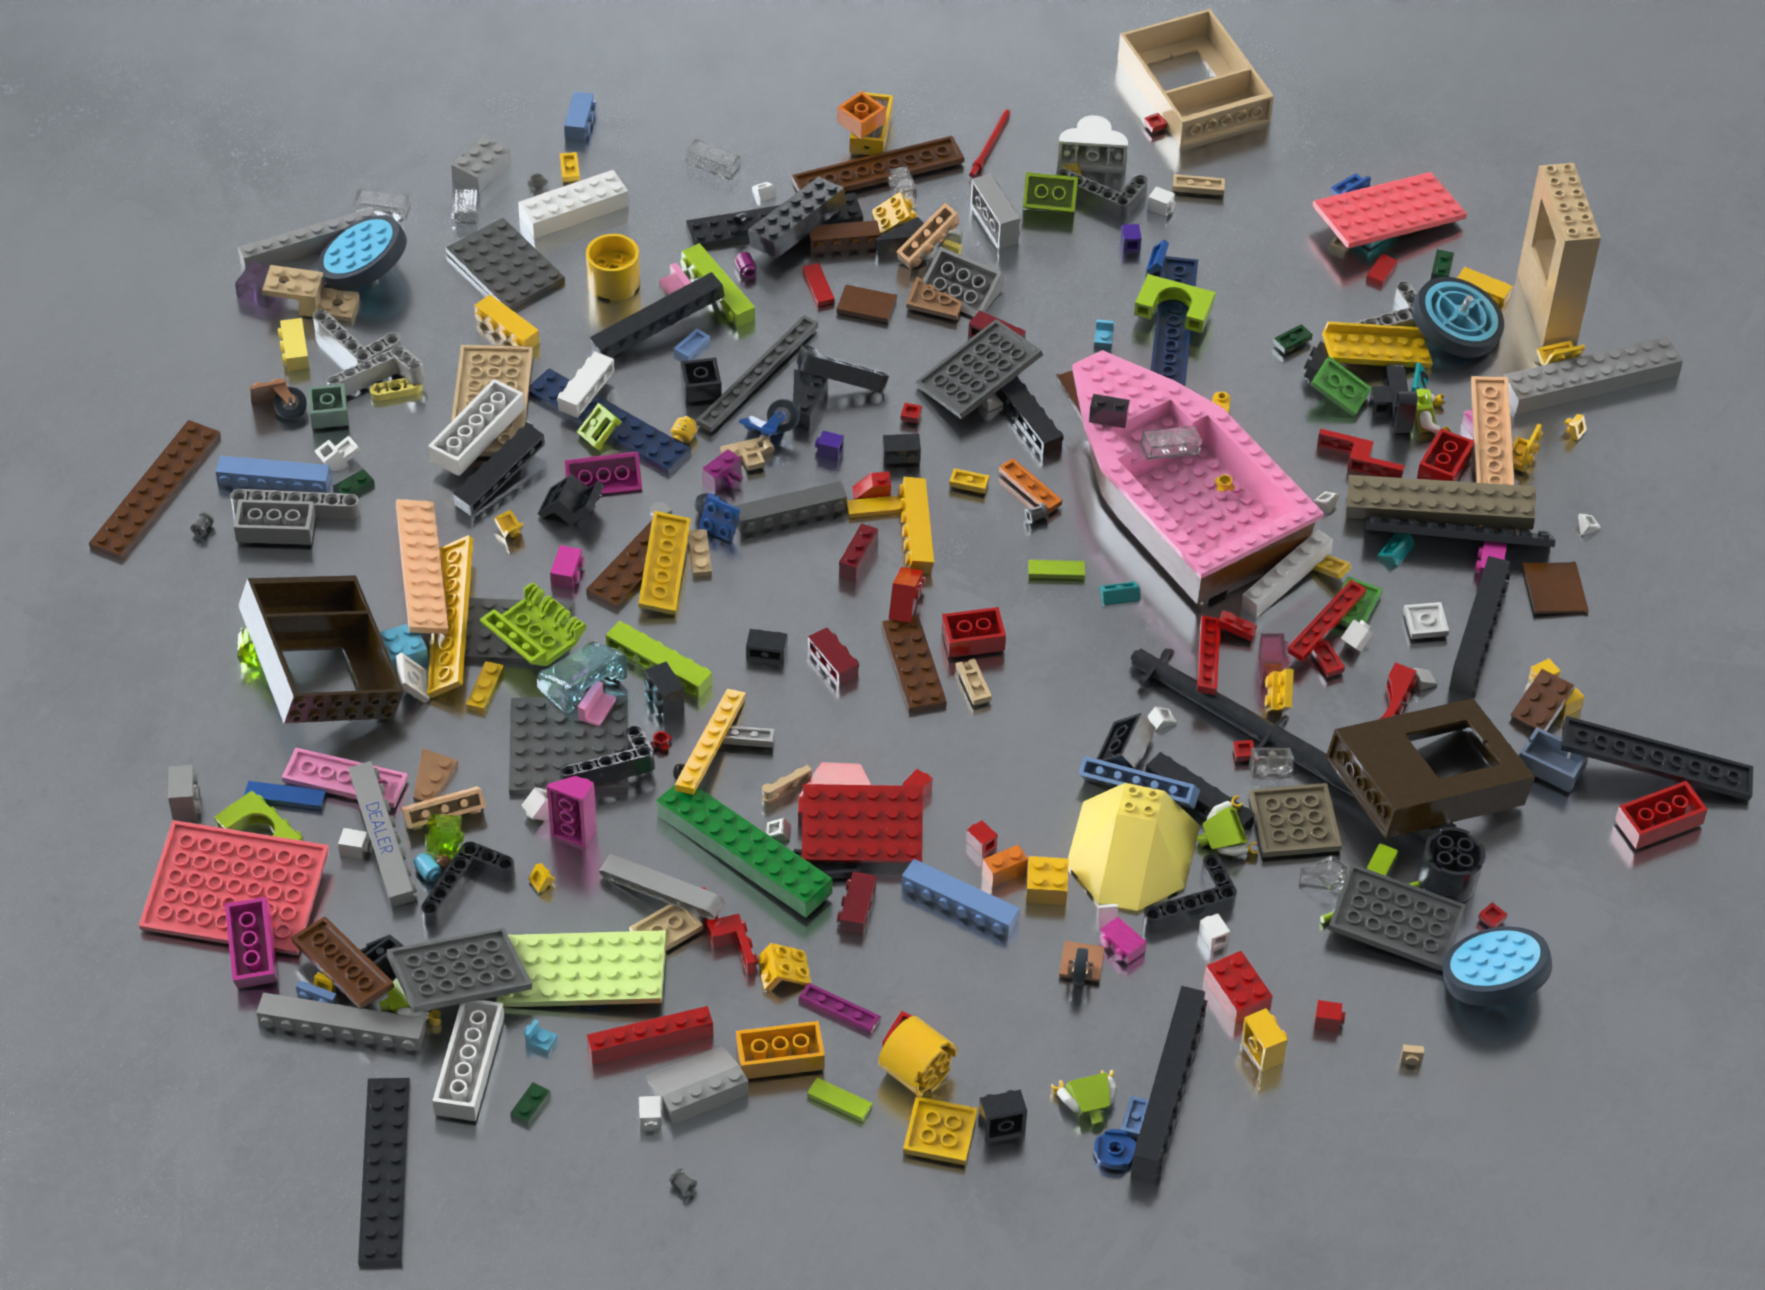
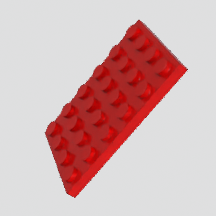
M803 784L802 858L806 861L910 864L913 859L922 862L923 786Z

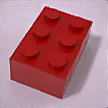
M1440 428L1419 463L1417 479L1457 481L1472 456L1475 441Z
M999 607L942 614L941 629L949 658L1005 651L1006 633Z
M1242 951L1206 965L1204 980L1235 1025L1244 1022L1245 1017L1265 1008L1268 1011L1271 1010L1273 995Z

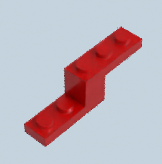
M1320 428L1317 446L1350 454L1347 470L1375 477L1403 478L1405 465L1371 457L1374 441Z
M717 914L714 920L703 917L713 948L737 943L747 975L755 974V965H758L756 953H752L751 937L746 935L748 932L745 920H741L740 914L718 918Z

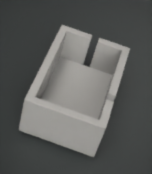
M482 135L462 153L463 157L459 156L451 163L452 180L480 193L511 165L510 149L499 143L495 145V141Z

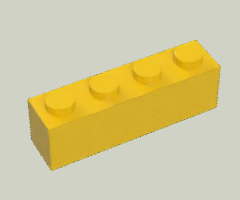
M491 294L474 305L475 318L485 324L491 331L497 333L503 340L512 344V346L534 347L540 343L539 330Z

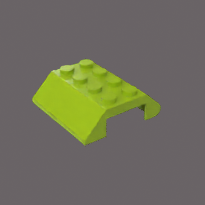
M533 582L523 588V600L503 614L493 609L482 617L480 622L529 663L548 666L576 646L586 629V624L575 616L571 617L568 621L571 614L570 611L550 595L543 599L545 591Z

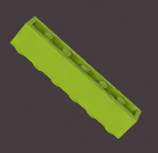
M700 243L681 251V265L684 269L688 270L693 279L697 280L712 272L723 284L725 297L715 301V303L718 305L719 310L727 315L730 322H733L736 327H740L755 320V306Z
M619 620L606 634L607 648L644 669L667 661L684 687V691L698 699L712 685V672L708 668L702 667L692 659L680 655L676 650L664 646L661 642L655 641L648 637L647 634L637 631L629 624Z

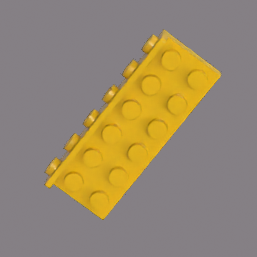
M1327 322L1322 333L1328 355L1338 363L1383 366L1386 364H1404L1405 367H1416V364L1419 362L1423 368H1431L1433 364L1424 339L1425 336L1418 327Z

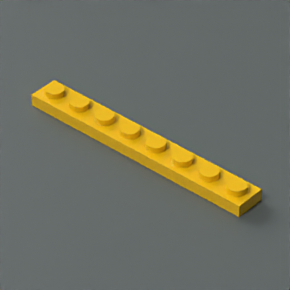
M731 689L726 690L677 779L675 791L694 795L745 700V692Z

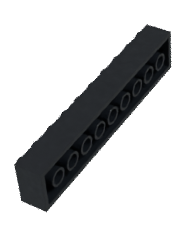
M1185 986L1180 988L1133 1154L1131 1179L1155 1184L1157 1176H1162L1164 1160L1167 1158L1169 1142L1172 1140L1173 1128L1178 1118V1109L1181 1108L1183 1091L1186 1090L1187 1077L1191 1072L1192 1059L1196 1054V1044L1200 1039L1201 1026L1204 1024L1208 1004V1000H1204L1206 991Z

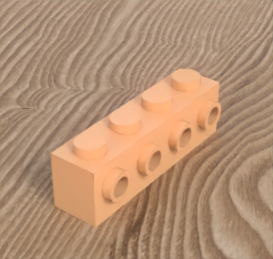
M944 203L896 251L898 259L910 270L919 266L924 256L931 254L935 248L934 246L938 242L941 243L946 238V234L958 226V213Z
M476 786L401 807L405 826L408 829L418 830L423 828L425 824L431 823V825L442 823L443 819H457L462 817L461 814L468 812L469 814L479 813L481 809L486 808L481 788Z

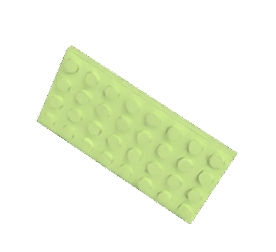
M666 931L508 935L532 982V990L497 996V1002L503 1003V1007L662 1003Z

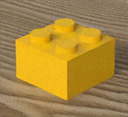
M1029 856L1026 903L1066 905L1068 858Z
M1265 1008L1245 1017L1241 1042L1260 1070L1263 1072L1284 1063L1288 1037L1286 1032L1277 1025L1275 1016L1271 1015Z

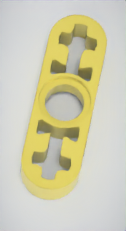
M406 378L373 384L370 387V396L374 401H383L419 394L423 387L422 383L415 385ZM393 387H400V388H401V389L398 390V391H393V390H392Z

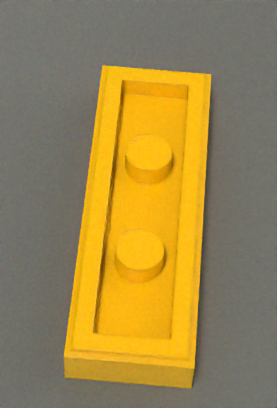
M902 495L847 500L849 518L902 513L903 509L899 507Z

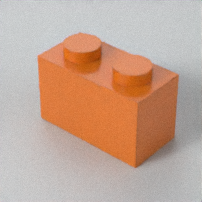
M1015 845L983 859L982 874L993 888L1026 874L1028 858L1021 847Z

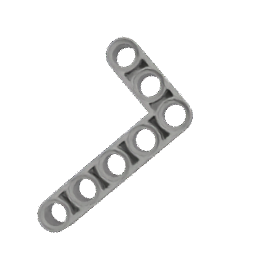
M1401 281L1396 286L1394 298L1400 310L1353 323L1417 327L1412 314V306L1417 292L1409 282Z
M317 310L313 313L314 330L352 366L393 348L401 347L400 336L397 333H388L364 347L326 310Z
M396 347L332 375L326 382L327 385L344 384L347 396L396 373H400L410 383L415 385L425 382L426 375L423 363L404 347Z

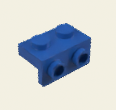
M1355 173L1332 186L1330 193L1332 195H1339L1370 187L1371 177L1361 178Z

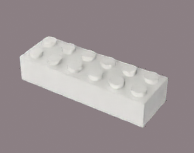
M611 170L518 202L519 217L535 239L628 207V190L615 171Z
M493 379L428 445L429 461L460 476L525 409L524 393Z
M476 1000L460 1004L433 1098L434 1115L476 1121L504 1021L503 1003Z

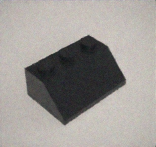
M1142 713L1114 721L1097 759L1138 770L1156 727Z

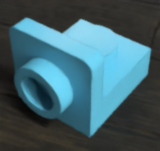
M1096 321L1094 347L1112 349L1114 321Z
M536 1019L524 1031L526 1046L547 1055L558 1040L557 1034L539 1027V1021Z

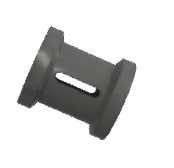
M1040 503L1039 506L1033 508H1025L1026 519L1030 524L1034 523L1035 520L1047 519L1049 517L1048 509L1044 503Z
M201 512L198 520L191 525L190 529L195 535L204 537L208 527L214 524V519L210 514Z
M682 1168L677 1169L669 1178V1183L678 1187L684 1196L690 1195L697 1186V1181L690 1179Z

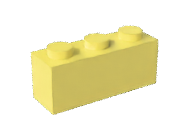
M302 318L280 321L281 328H278L279 339H283V341H280L281 352L285 351L282 354L283 365L287 364L288 371L309 369Z

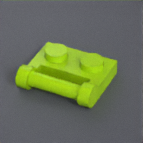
M598 403L577 433L593 447L601 451L604 442L622 421ZM611 420L610 424L607 426V428L596 441L595 438L598 436V434L601 432V430L604 428L607 422Z

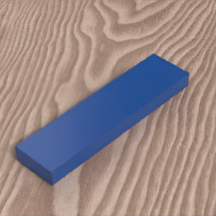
M248 781L244 793L246 795L253 791L255 794L261 795L266 803L316 810H322L326 798V790Z

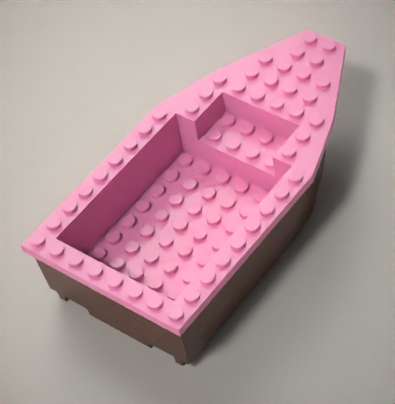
M1103 350L1072 365L1084 430L1089 440L1092 462L1102 497L1121 522L1196 604L1204 606L1208 604L1209 598L1224 591L1228 594L1266 575L1312 535L1316 521L1323 518L1324 512L1222 407L1172 379ZM1093 394L1130 400L1129 415L1125 428L1089 422V411ZM1223 474L1230 475L1233 478L1235 489L1233 491L1219 492L1215 479Z

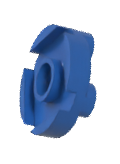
M1109 1129L1105 1131L1103 1135L1096 1138L1094 1143V1156L1097 1159L1098 1165L1113 1170L1128 1169L1133 1161L1136 1142L1123 1130ZM1113 1146H1117V1149L1120 1151L1112 1152L1110 1149H1113Z

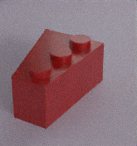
M900 568L892 584L888 619L911 623L917 600L922 593V588L925 586L926 577H923V570Z

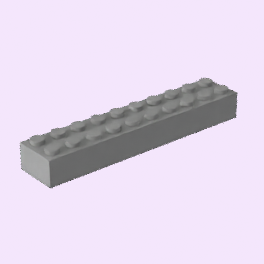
M1668 336L1504 374L1503 377H1508L1510 406L1515 414H1520L1680 375L1683 360Z

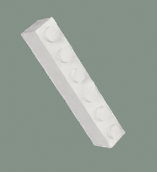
M1319 529L1315 531L1243 594L1242 608L1255 618L1261 615L1314 569L1317 563L1322 562L1325 556L1332 553L1333 539Z

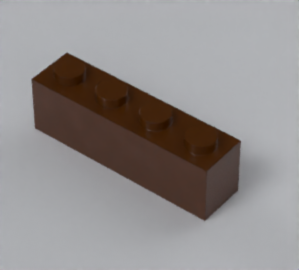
M878 220L819 225L808 234L811 253L876 248V238L880 236Z

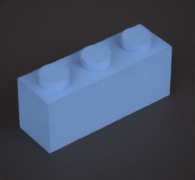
M573 92L564 124L565 138L585 140L586 135L590 133V122H593L594 118L593 111H596L597 101H594L593 93Z

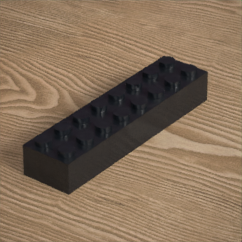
M1491 556L1487 558L1453 666L1449 686L1450 691L1471 696L1473 689L1477 690L1480 678L1477 677L1482 675L1484 664L1481 663L1486 662L1488 650L1486 649L1490 648L1493 638L1490 635L1495 633L1497 625L1494 621L1497 622L1501 613V609H1498V607H1503L1505 596L1502 594L1507 593L1509 582L1506 580H1510L1512 570L1509 569L1510 561Z

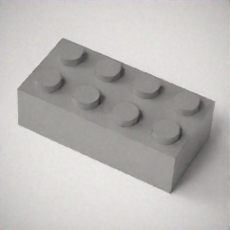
M991 174L972 179L971 206L997 247L1002 249L1018 244L1021 217L1019 213L1015 212L1013 204L1006 198L1005 192L1000 189L998 181Z
M239 499L234 523L236 542L311 545L316 519L314 502Z

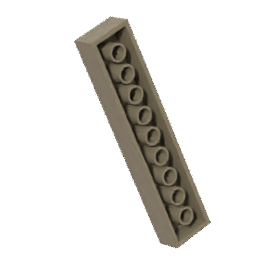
M1349 475L1346 518L1365 519L1366 517L1370 518V515H1379L1382 519L1388 520L1389 517H1399L1401 521H1407L1408 518L1418 519L1420 523H1426V520L1437 521V524L1453 522L1456 525L1473 524L1475 526L1486 525L1497 528L1507 527L1533 530L1536 486Z

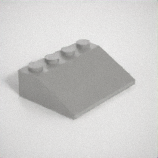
M940 247L922 282L928 285L931 284L941 293H947L961 301L962 309L960 312L974 317L979 310L985 312L1001 291L1006 278L998 270Z
M722 1045L646 1075V1079L655 1096H660L661 1107L671 1125L748 1095V1080L740 1065Z

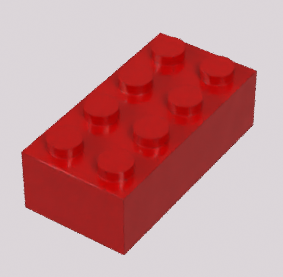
M1684 781L1620 805L1615 821L1634 848L1638 849L1704 824L1708 809L1689 783Z

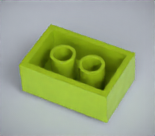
M1026 172L1023 209L1075 214L1078 177Z

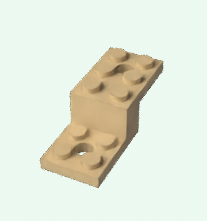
M270 265L262 289V295L298 300L299 315L313 317L315 311L326 310L336 320L352 322L359 300V292L325 288L323 272Z

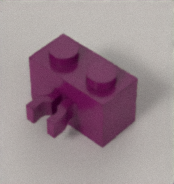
M727 449L702 468V484L715 493L726 484L734 488V480H737L739 483L743 481V476L740 475L741 458Z

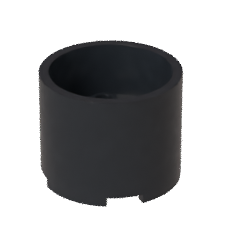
M1457 827L1441 828L1439 832L1429 836L1417 871V881L1420 888L1460 903L1471 898L1476 890L1486 857L1482 842L1479 843L1470 835L1471 832Z

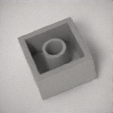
M193 765L168 767V800L172 820L181 822L197 821V813L201 812L200 800H198V797H201L200 785H197L199 783L198 773H194Z

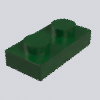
M1437 249L1431 278L1449 277L1454 252Z
M1300 324L1275 337L1273 344L1285 354L1312 340L1313 334Z
M362 469L333 485V491L335 493L356 495L375 485L374 479Z
M532 1082L510 1112V1117L529 1126L551 1096V1091Z

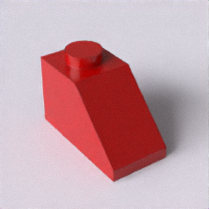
M876 472L864 477L852 486L853 499L891 496L890 473Z

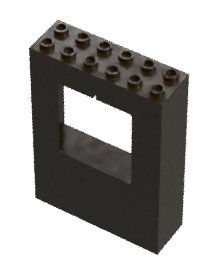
M356 575L247 578L238 606L284 724L389 719L395 717L404 690ZM338 649L343 651L359 691L298 693L283 652Z
M1473 698L1335 729L1326 755L1330 765L1385 839L1523 806L1526 803L1535 779L1532 771L1529 770ZM1463 730L1491 766L1445 778H1438L1410 741Z

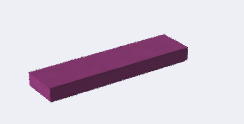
M811 983L807 984L798 997L799 1002L869 1035L872 1034L881 1020L880 1015Z

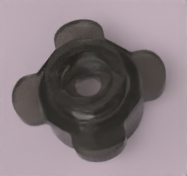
M534 174L531 176V181H528L527 184L529 187L540 191L544 185L548 184V180L544 179V176L541 174Z

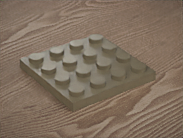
M1327 783L1249 790V798L1252 811L1255 813L1254 820L1263 857L1342 850L1340 834Z

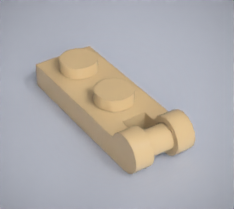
M761 435L759 438L720 446V452L722 454L729 449L739 456L742 461V453L760 449L762 456L773 453L775 448L770 443V437Z
M970 659L966 663H956L957 673L963 681L972 704L977 705L992 701V695L976 660Z
M807 764L802 768L796 769L793 773L781 777L773 784H764L762 786V802L770 805L803 787V784H807L811 779L812 769Z

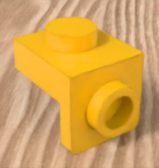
M512 510L494 518L504 538L518 536L524 526L522 522H518Z

